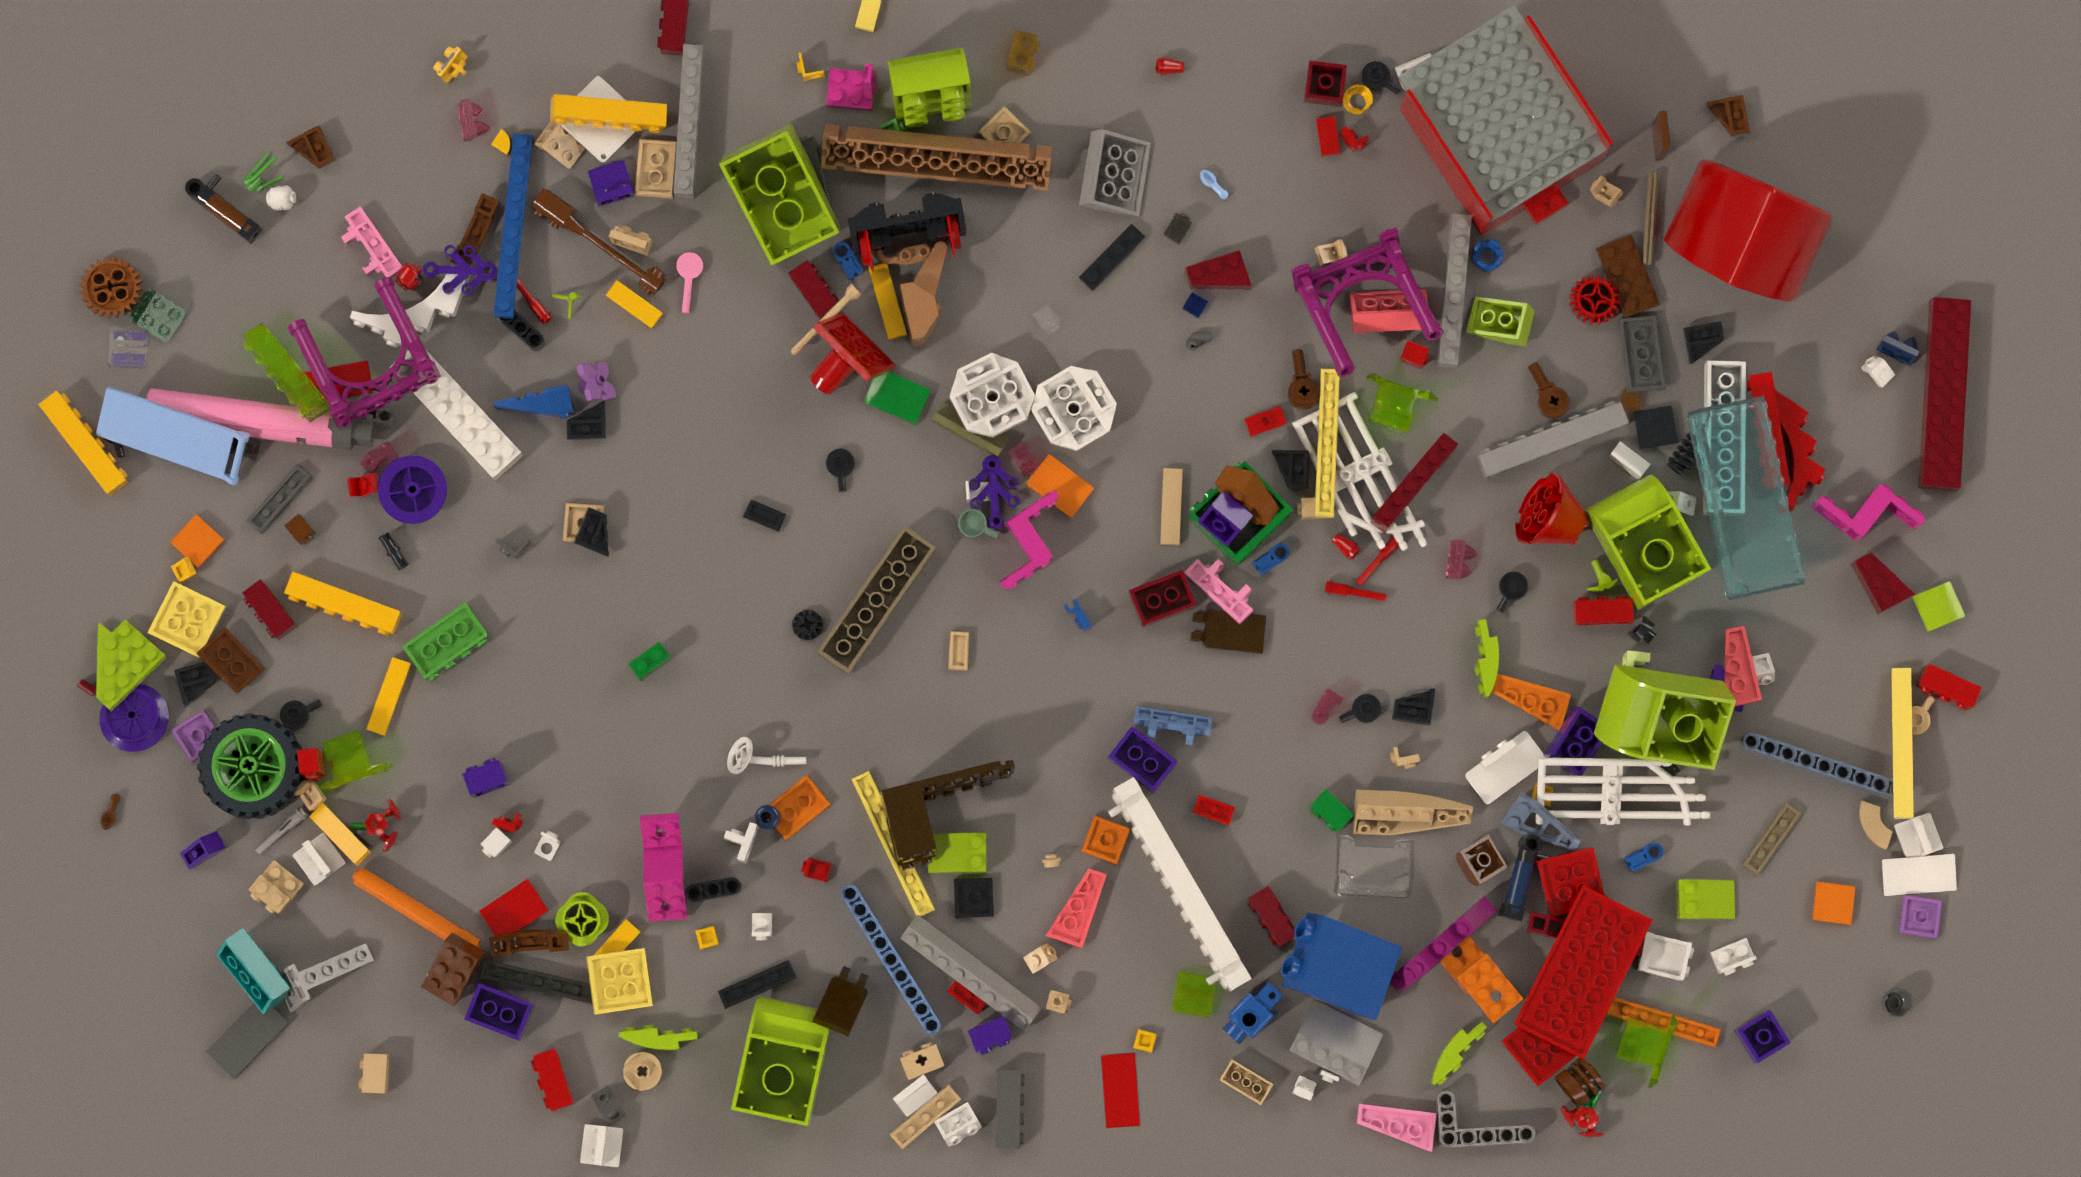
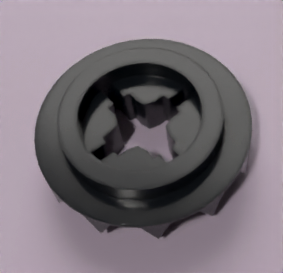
M803 610L794 617L792 628L795 635L800 639L813 640L822 632L823 621L815 611ZM805 617H807L809 622L814 623L810 626V633L806 627H799L805 624Z

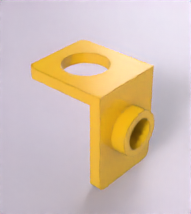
M801 52L798 53L800 62H796L798 73H802L804 81L825 77L824 70L805 73Z

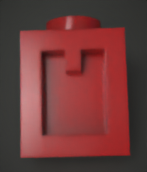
M1346 126L1340 130L1339 136L1352 153L1355 150L1361 151L1368 145L1366 143L1369 139L1368 135L1358 141V136L1353 129L1349 130Z
M376 473L347 479L350 497H366L378 493Z
M516 813L513 823H510L511 819L500 816L499 819L494 817L492 826L515 834L516 830L521 829L523 819H521V814Z
M808 857L807 861H803L801 872H804V877L827 882L831 863Z

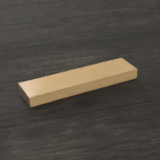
M1163 468L1160 545H1180L1183 469Z
M949 1084L946 1085L889 1135L901 1149H904L930 1127L935 1120L939 1119L957 1104L961 1098Z

